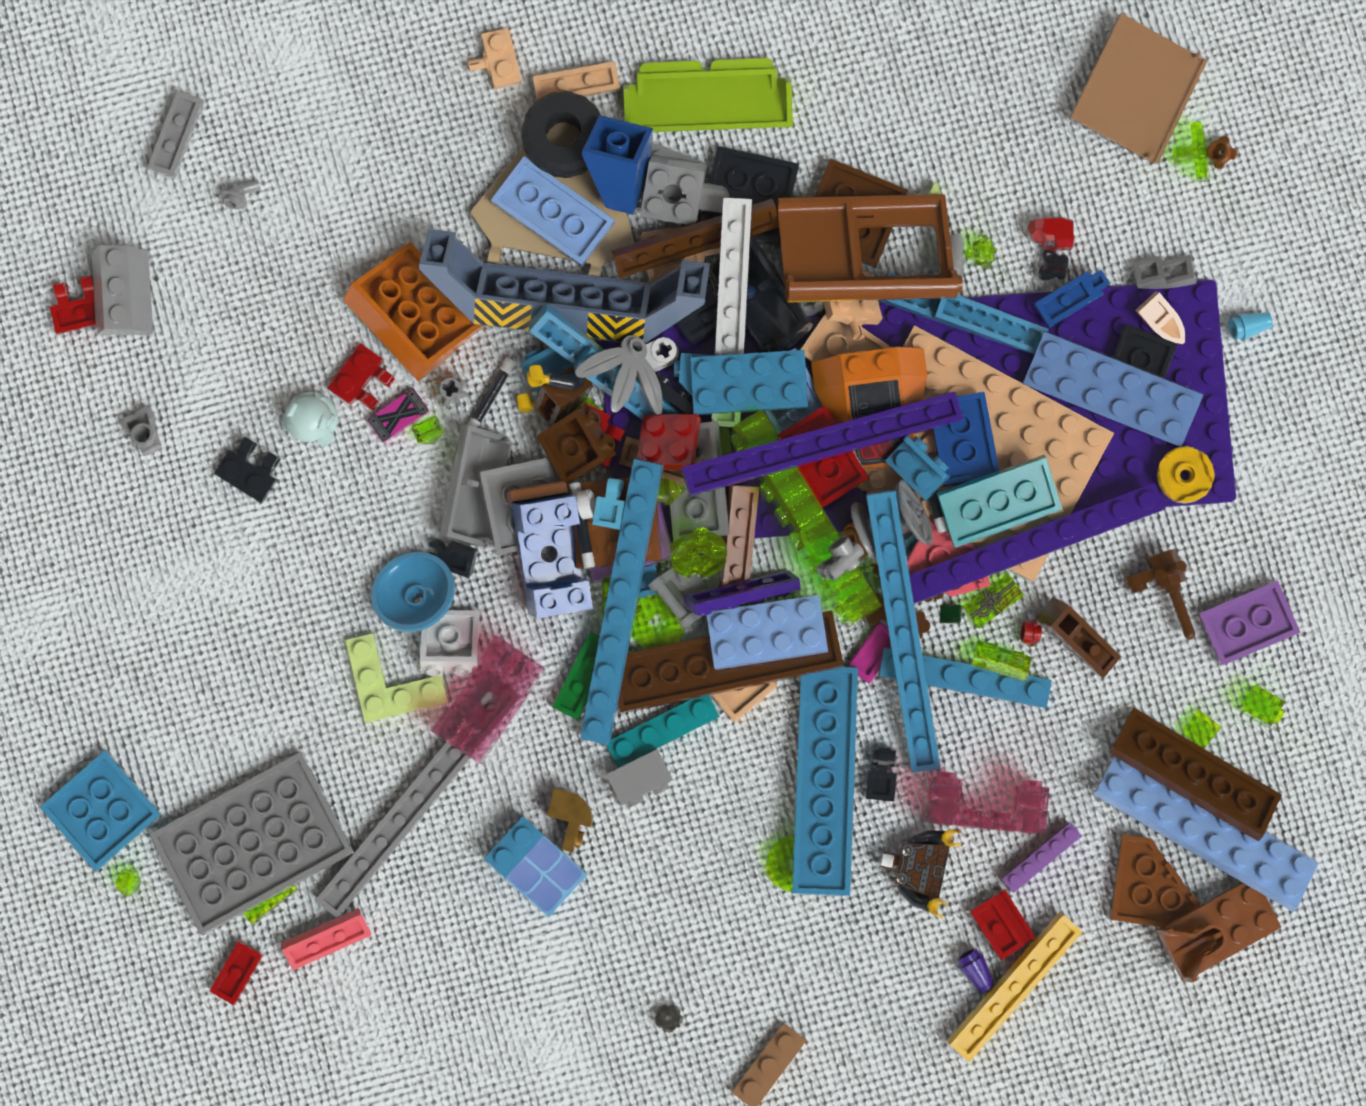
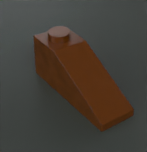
M1052 597L1035 617L1052 636L1102 678L1108 674L1121 658L1070 605L1055 597Z

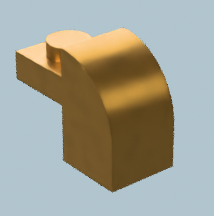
M554 788L547 816L569 822L561 850L574 853L575 847H581L584 832L580 831V826L592 828V812L589 805L580 796Z

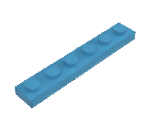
M883 648L878 677L897 680L892 649ZM923 655L928 686L1047 708L1052 682L1050 679Z

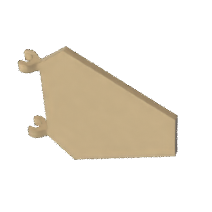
M559 123L549 130L547 139L556 146L567 147L573 145L579 139L581 133L576 126L570 123ZM522 147L470 211V214L492 244L487 262L500 264L503 248L572 261L491 203L493 196L524 156L528 158L524 147ZM589 169L585 173L571 178L555 177L615 220V224L585 263L591 265L588 275L601 277L602 267L613 260L611 251L635 243L627 214L605 207Z

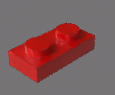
M238 941L209 992L235 1006L264 954Z

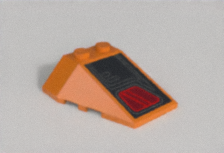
M893 347L840 354L811 362L814 391L822 406L826 405L837 424L919 402L924 397L927 381L924 348ZM912 434L909 436L912 439H914L916 437V434ZM905 437L855 450L854 452L865 470L891 467L885 460L904 442L903 439Z

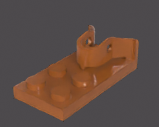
M1240 882L1156 929L1181 981L1195 982L1198 980V974L1280 929L1281 925L1267 897Z

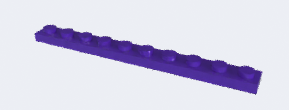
M951 392L682 467L681 471L690 497L963 420L956 393Z
M1156 484L1147 485L910 574L914 604L1164 511L1165 507Z

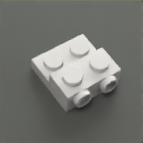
M448 610L437 623L421 630V671H426L430 676H441L443 671H455L456 675L462 677L470 676L472 671L478 672L479 610Z

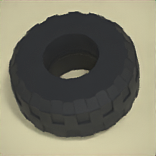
M569 91L549 93L535 101L533 106L527 111L522 124V143L525 153L531 162L540 170L551 174L553 177L571 178L585 173L588 167L582 156V150L598 116L601 115L598 108L588 98ZM559 123H570L576 126L581 134L573 145L559 147L547 139L549 130Z

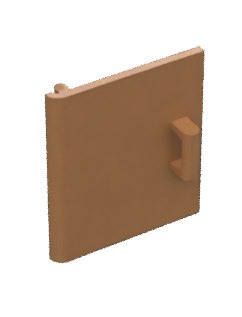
M1120 13L1069 118L1143 159L1158 164L1208 60L1202 58L1201 54H1194Z

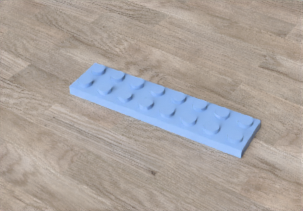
M1115 756L1111 759L1094 792L1095 796L1292 912L1298 908L1317 868L1318 862L1269 833L1265 832L1258 842Z

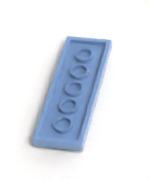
M1047 331L1043 332L1023 381V384L1180 447H1182L1203 397L1201 392Z

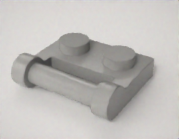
M684 559L648 585L653 592L656 591L680 620L678 624L683 630L703 617L695 615L685 606L684 595L707 590L708 588Z

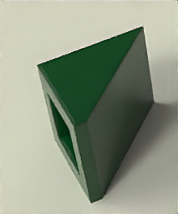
M961 605L940 606V623L960 624Z

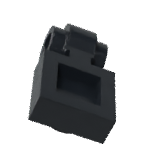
M889 746L873 748L872 765H877L878 771L868 770L866 799L893 802L895 800L897 773L887 772V769L895 767L896 750H891Z

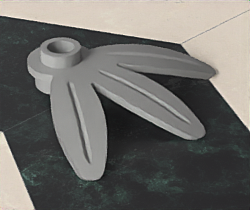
M629 335L625 337L621 342L620 348L607 349L591 356L575 371L577 377L585 378L607 372L621 364L611 393V410L618 412L624 406L631 395L636 375L638 374L643 392L652 411L657 415L662 413L663 398L660 383L653 368L645 359L647 347L643 340L637 336Z

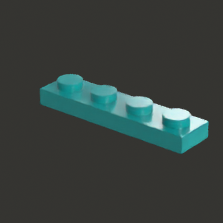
M710 696L691 699L613 738L607 747L617 767L620 768L720 716Z

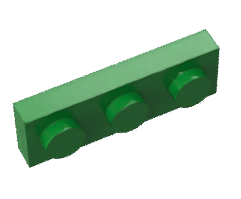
M590 631L552 708L576 720L579 719L588 701L600 635Z

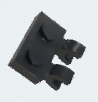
M708 283L704 305L675 323L690 346L716 332L718 295L715 296Z
M244 437L237 453L235 454L228 450L214 474L263 504L278 481L271 474L280 463L281 458L268 451L259 469L247 461L258 444Z

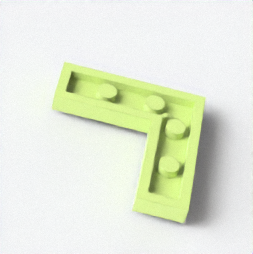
M373 633L345 640L365 723L449 703L442 675L387 688Z

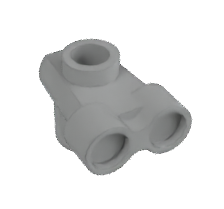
M149 406L139 409L135 414L126 416L120 421L125 433L131 434L133 442L138 446L143 456H148L162 448L153 423L156 417Z
M847 536L841 537L828 547L832 557L819 564L816 570L823 579L830 578L832 581H835L845 570L851 571L861 563L859 558L864 554V551L858 543L851 542Z

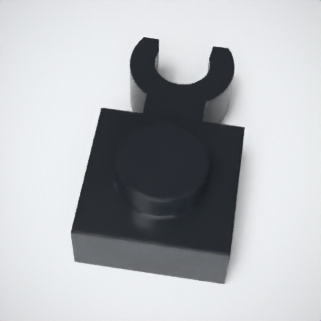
M432 539L429 542L428 546L435 548L438 554L429 552V554L440 558L448 566L451 573L466 578L471 577L478 549L455 541H451L448 547L440 539Z

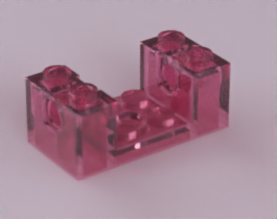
M497 635L481 656L480 660L482 662L451 708L447 707L431 730L481 765L546 671L539 663ZM487 693H493L498 698V704L493 709H486L482 705V698Z
M941 771L937 772V777L933 776L930 778L926 824L1038 835L1046 834L1049 788L1042 787V781L1025 780L1022 781V785L1015 786L1012 819H1010L1011 813L991 812V817L982 816V810L962 809V814H960L963 779H957L956 773Z

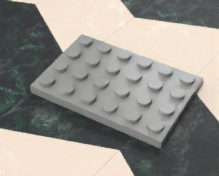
M302 752L291 756L149 834L202 936L354 853Z

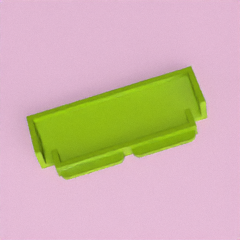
M770 58L716 59L711 63V68L702 69L701 62L697 60L644 62L640 66V71H637V83L623 85L625 121L653 128V132L793 127L791 78H777V68L773 65V61Z

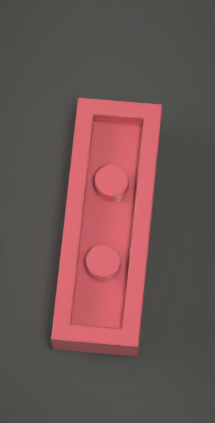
M360 908L286 940L280 943L291 968L295 970L367 938L372 933Z

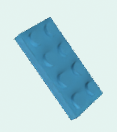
M805 350L690 357L694 414L708 415L808 408Z

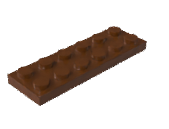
M1134 707L1129 712L1109 752L1111 755L1258 842L1264 836L1282 794Z

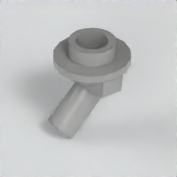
M253 180L239 185L235 184L233 188L223 189L221 196L224 199V204L234 210L244 209L247 206L244 194L260 191L259 181Z

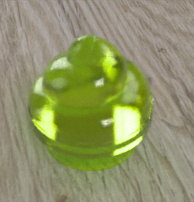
M662 477L657 503H665V506L672 505L685 492L684 487L675 481Z

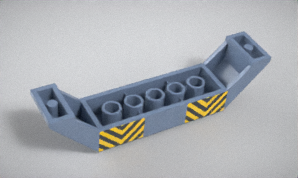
M428 229L419 263V270L473 324L529 331V322L547 302L591 339L622 342L625 337L634 335L642 339L644 343L704 305L710 263L682 260L680 267L652 283L484 263L456 238V232Z

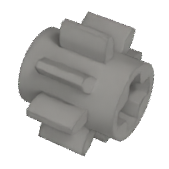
M454 373L452 378H446L442 374V383L434 384V388L440 390V394L435 397L436 400L445 399L446 408H449L451 403H456L461 407L460 399L462 396L469 397V394L462 389L468 384L467 381L462 380L458 382L457 373ZM452 384H454L458 393H452L451 397H448L445 388H451Z

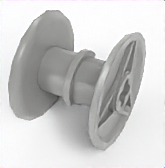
M900 480L896 486V495L903 534L912 531L922 544L932 545L934 541L933 531L927 513L912 487L906 481ZM853 502L851 515L855 529L865 550L878 565L869 509L862 503Z

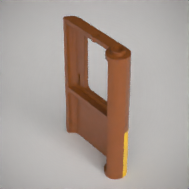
M945 194L778 198V225L787 303L956 298L958 292H962V275H958L953 266ZM930 226L935 229L940 269L938 275L868 277L863 274L858 231L860 228Z

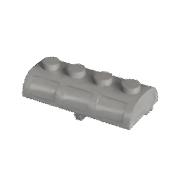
M461 425L439 535L441 538L478 547H487V544L490 545V542H492L478 472L508 466L512 442H510L508 437L472 425Z

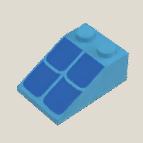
M524 816L484 858L548 917L588 875Z

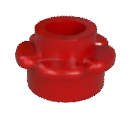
M1035 619L1023 621L1020 635L1021 643L1029 644V647H1033L1035 642H1040L1042 627L1037 625Z

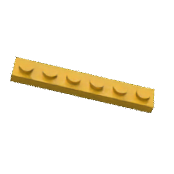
M1059 912L946 1042L970 1062L1082 934V931L1064 914Z

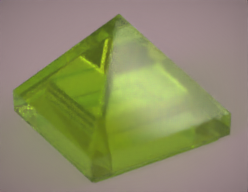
M437 416L411 427L418 444H435L444 433Z

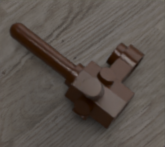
M1175 549L1147 558L1149 570L1124 578L1127 590L1130 589L1131 593L1134 594L1148 589L1146 583L1154 581L1157 591L1164 589L1166 594L1169 593L1184 637L1192 640L1195 637V631L1180 589H1182L1180 583L1187 581L1184 574L1187 568L1186 562L1179 560Z

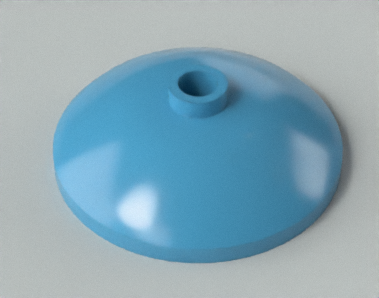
M410 552L400 555L388 562L376 576L371 591L372 606L380 620L392 629L402 632H415L426 629L437 623L449 610L455 595L454 577L448 566L435 555L425 552ZM422 597L421 601L415 603L417 598Z

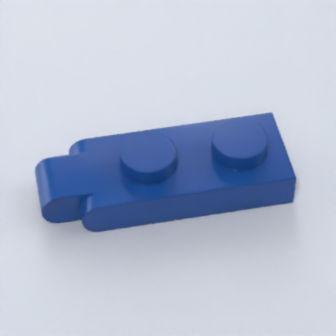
M1102 270L1093 275L1090 271H1087L1034 303V307L1049 329L1104 295L1102 290L1111 283Z

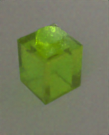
M1254 684L1250 686L1237 711L1267 728L1271 727L1273 723L1277 725L1285 713V710L1282 709L1285 701Z

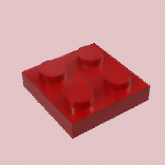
M644 415L637 459L664 464L663 470H681L682 467L694 464L701 423L699 415Z

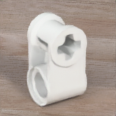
M659 338L646 344L647 355L645 359L649 362L655 373L673 365L679 357L677 346L669 338ZM661 347L672 348L669 351L668 358H664L663 355L658 356L662 352Z

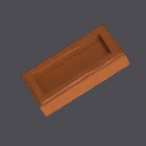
M562 481L510 490L505 493L508 503L566 493L567 486L566 482Z

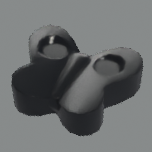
M1044 250L1043 261L1045 266L1039 269L1040 280L1047 281L1055 277L1060 280L1066 278L1065 268L1069 265L1068 256H1059L1053 250Z

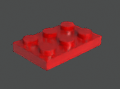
M824 405L777 434L779 440L836 425L837 422L828 407ZM854 451L796 467L820 508L827 506L870 479Z

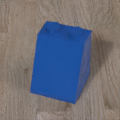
M599 115L582 150V156L605 207L633 215L645 189L652 151L653 128Z

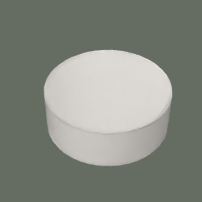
M591 490L579 491L577 494V507L581 518H593L596 505L594 493Z

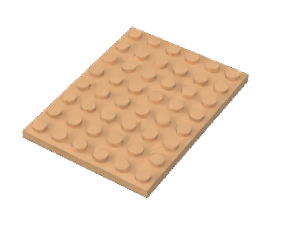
M914 326L903 347L924 348L927 381L923 400L955 392L956 396L985 392L999 470L1045 455L1062 506L1060 511L971 543L982 548L1070 515L1114 433L921 328ZM930 429L916 433V436L929 447L926 453L934 459L937 456L933 430ZM892 467L868 469L865 471L870 479L859 485L858 488L867 493L896 489L898 482L904 479ZM960 484L942 485L937 491L940 492ZM915 491L927 513L929 520L934 522L929 501H925ZM1049 554L1014 566L1008 570L1033 583Z

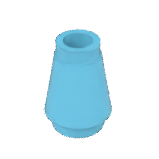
M1269 312L1235 314L1233 318L1228 320L1231 337L1234 340L1239 339L1241 341L1273 326V320Z

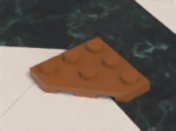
M1121 834L1110 920L1162 927L1200 905L1199 901L1189 891L1183 880L1165 859L1151 838Z

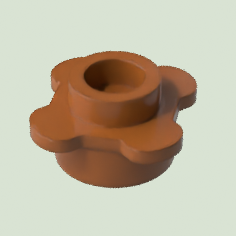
M1221 136L1219 140L1213 141L1207 147L1206 154L1210 160L1214 161L1216 169H1223L1228 161L1236 159L1238 151L1230 145L1229 137Z

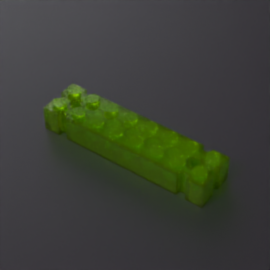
M762 409L733 426L732 436H730V441L736 452L781 440ZM798 467L758 477L762 483L760 491L767 503L773 501L777 508L774 513L782 527L787 525L790 529L789 539L797 552L801 549L806 556L804 564L812 576L817 574L821 580L819 588L826 600L832 598L835 602L836 607L833 611L841 624L847 623L850 628L878 611L882 605L871 587L867 584L858 566L851 571L845 570L835 581H832L830 578L825 580L817 572L816 567L824 560L832 557L828 547L839 539L840 536Z

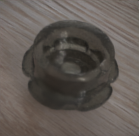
M674 1004L660 1006L655 1016V1024L658 1028H662L664 1032H674L675 1028H679L683 1022V1016L680 1015L681 1010ZM670 1015L672 1019L667 1021L666 1016Z

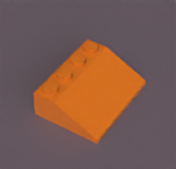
M410 241L353 282L343 301L419 382L440 366L484 325L473 324L419 270L422 253Z

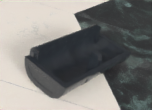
M750 233L747 284H752L755 287L756 293L753 298L746 301L745 326L763 353L787 351L803 338L813 325L798 302H786L783 280L757 243L753 234ZM720 259L710 267L709 271L718 286Z

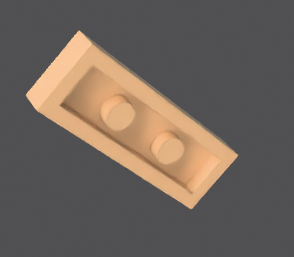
M615 61L533 76L537 100L553 92L569 91L589 97L620 91Z

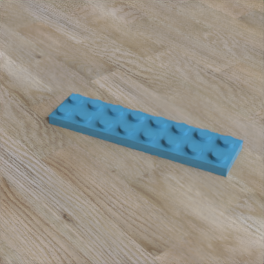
M843 667L800 677L792 894L850 897L858 668Z

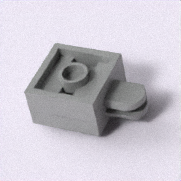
M652 155L648 165L640 217L692 225L698 221L699 210L722 213L723 198H729V193L723 186L704 183L707 165Z

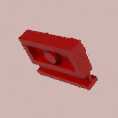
M1005 889L969 911L1000 960L1005 959L1027 943L1036 939Z

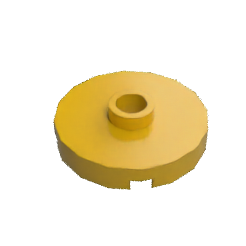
M1188 446L1178 447L1168 452L1160 461L1156 474L1158 486L1163 494L1172 501L1183 504L1196 502L1204 497L1212 487L1215 476L1213 464L1208 456L1202 451ZM1181 471L1189 473L1190 477L1188 480L1181 479Z

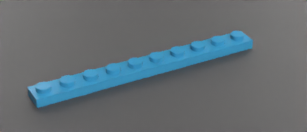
M640 459L633 460L580 737L583 740L609 745L611 742L664 464Z
M896 489L867 493L912 773L940 769L939 752Z

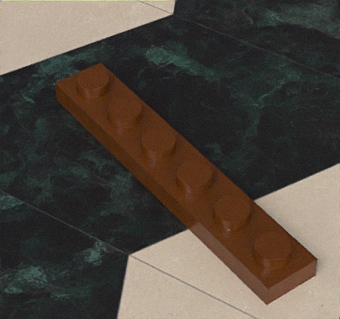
M773 199L751 206L750 233L756 235L779 227L778 215ZM722 215L612 250L611 253L619 279L721 246Z

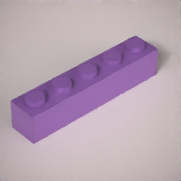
M1071 822L1067 823L1002 877V882L1012 893L1016 892L1081 838L1082 835Z

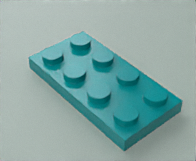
M1045 455L936 493L952 544L955 548L1062 510Z

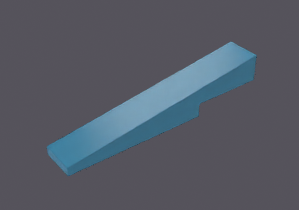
M888 272V273L885 274L884 276H900V275L894 274V273H892V272ZM959 295L956 298L878 300L880 303L1033 355L1036 352L1043 332H1048V329Z
M547 302L529 322V332L571 362L575 370L591 356L604 351L601 346ZM621 364L607 372L585 378L611 396L614 381ZM636 376L634 388L624 407L643 420L644 415L657 414L652 411L639 378ZM663 398L662 413L659 415L680 414L679 410Z

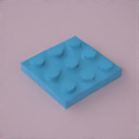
M106 750L40 806L41 810L95 872H98L162 815Z

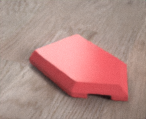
M929 520L934 541L932 545H925L917 540L907 558L909 574L977 550L979 547L970 542L955 548L949 532L938 534L935 523ZM988 577L945 592V594L953 597L991 585Z

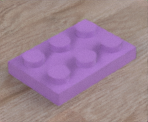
M1278 580L1198 614L1220 666L1301 633Z

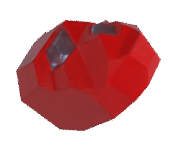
M1042 218L1031 220L1028 224L1027 234L1035 243L1043 245L1046 250L1066 251L1073 249L1074 224L1072 219Z

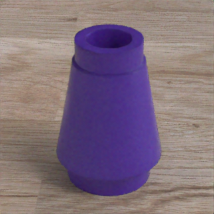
M977 948L970 949L957 958L958 968L980 993L994 986L982 952L979 953Z

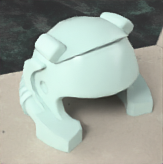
M316 391L305 392L294 397L289 402L286 412L283 413L282 430L290 432L297 440L302 442L316 441L321 447L325 448L335 437L334 431L339 423L338 413L327 396Z

